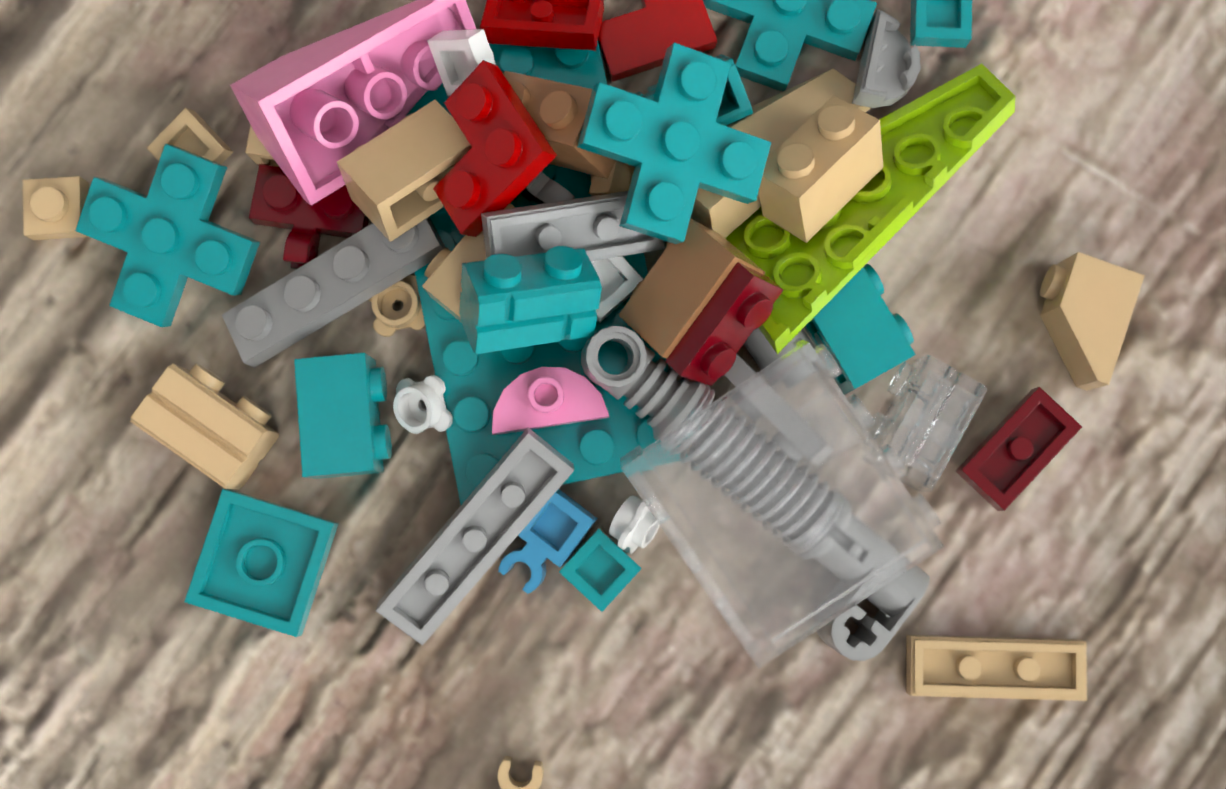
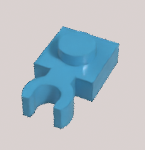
M558 489L518 535L527 542L526 545L507 554L501 561L498 572L505 575L514 567L516 562L526 563L531 569V578L522 590L527 594L531 593L545 579L547 571L546 560L549 559L561 568L598 518Z

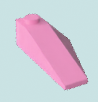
M416 0L283 55L230 86L257 138L308 204L313 205L345 185L337 161L399 123L428 90L435 91L442 84L427 40L442 31L476 29L466 0Z

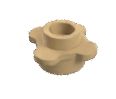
M408 275L401 281L368 299L372 302V310L376 316L373 328L383 337H391L396 330L411 327L419 331L426 327L416 276ZM396 301L403 302L402 310H394L393 305Z

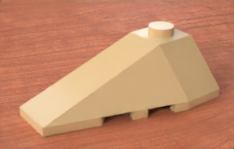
M833 68L753 105V114L726 126L770 141L769 157L833 95L864 112H867L870 107L852 104L856 84ZM698 188L691 219L726 238L761 207L759 194L755 202L745 204Z

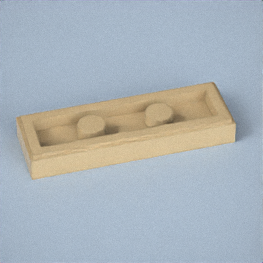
M906 635V693L910 696L1087 701L1086 641L1079 639Z

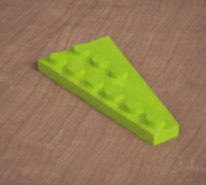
M982 63L879 119L883 169L807 243L764 217L761 207L725 238L764 270L765 276L769 277L783 289V292L773 304L769 318L758 327L777 354L1015 112L1016 96Z

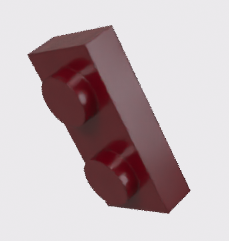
M737 262L665 362L680 376L713 386L718 378L731 369L736 360L737 352L754 329L760 327L769 318L773 304L783 292V289L769 277Z
M1041 387L1031 389L957 468L956 472L997 511H1005L1077 434L1082 426Z

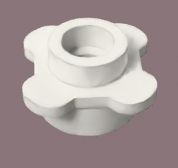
M430 375L424 381L414 382L412 379L406 378L397 384V394L394 398L393 409L396 419L402 427L413 434H419L433 427L437 431L442 432L452 425L453 417L451 412L446 409L443 394L446 387L442 379L436 375Z
M634 495L630 496L615 514L609 529V535L618 540V547L628 554H632L638 546L645 548L652 541L660 527L661 518L657 516L660 511V505L654 503V500L650 497L641 500Z

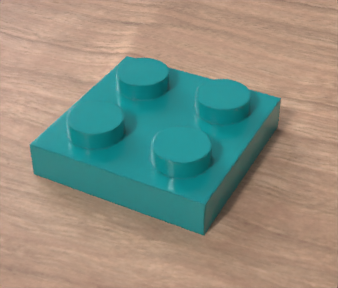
M222 489L184 602L294 637L302 636L339 523L230 489Z

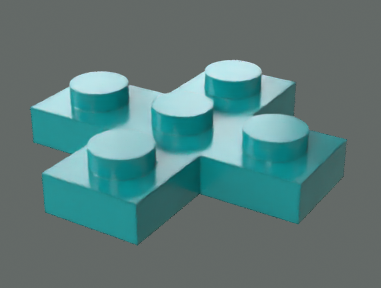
M703 0L705 8L751 24L736 62L740 77L781 92L785 91L803 43L855 61L861 50L877 2L871 0Z
M673 43L666 49L653 100L602 82L593 87L577 147L635 167L620 227L673 244H679L685 240L698 188L745 204L757 200L771 142L716 123L731 63Z
M165 144L147 196L105 178L93 177L75 231L127 252L109 304L110 307L159 327H169L172 325L188 277L230 295H242L260 242L208 221L227 170L226 166L177 146Z

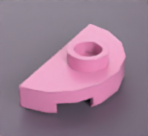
M540 367L520 374L502 391L493 410L492 434L499 435L525 431L527 428L532 430L609 418V413L602 394L586 377L567 368Z

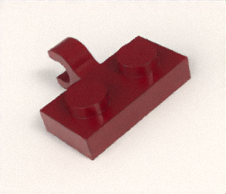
M259 164L249 219L255 225L292 230L286 239L283 260L291 262V269H298L318 257L321 234L349 238L368 226L369 218L351 200L346 185L315 204L310 205L303 199L280 167Z

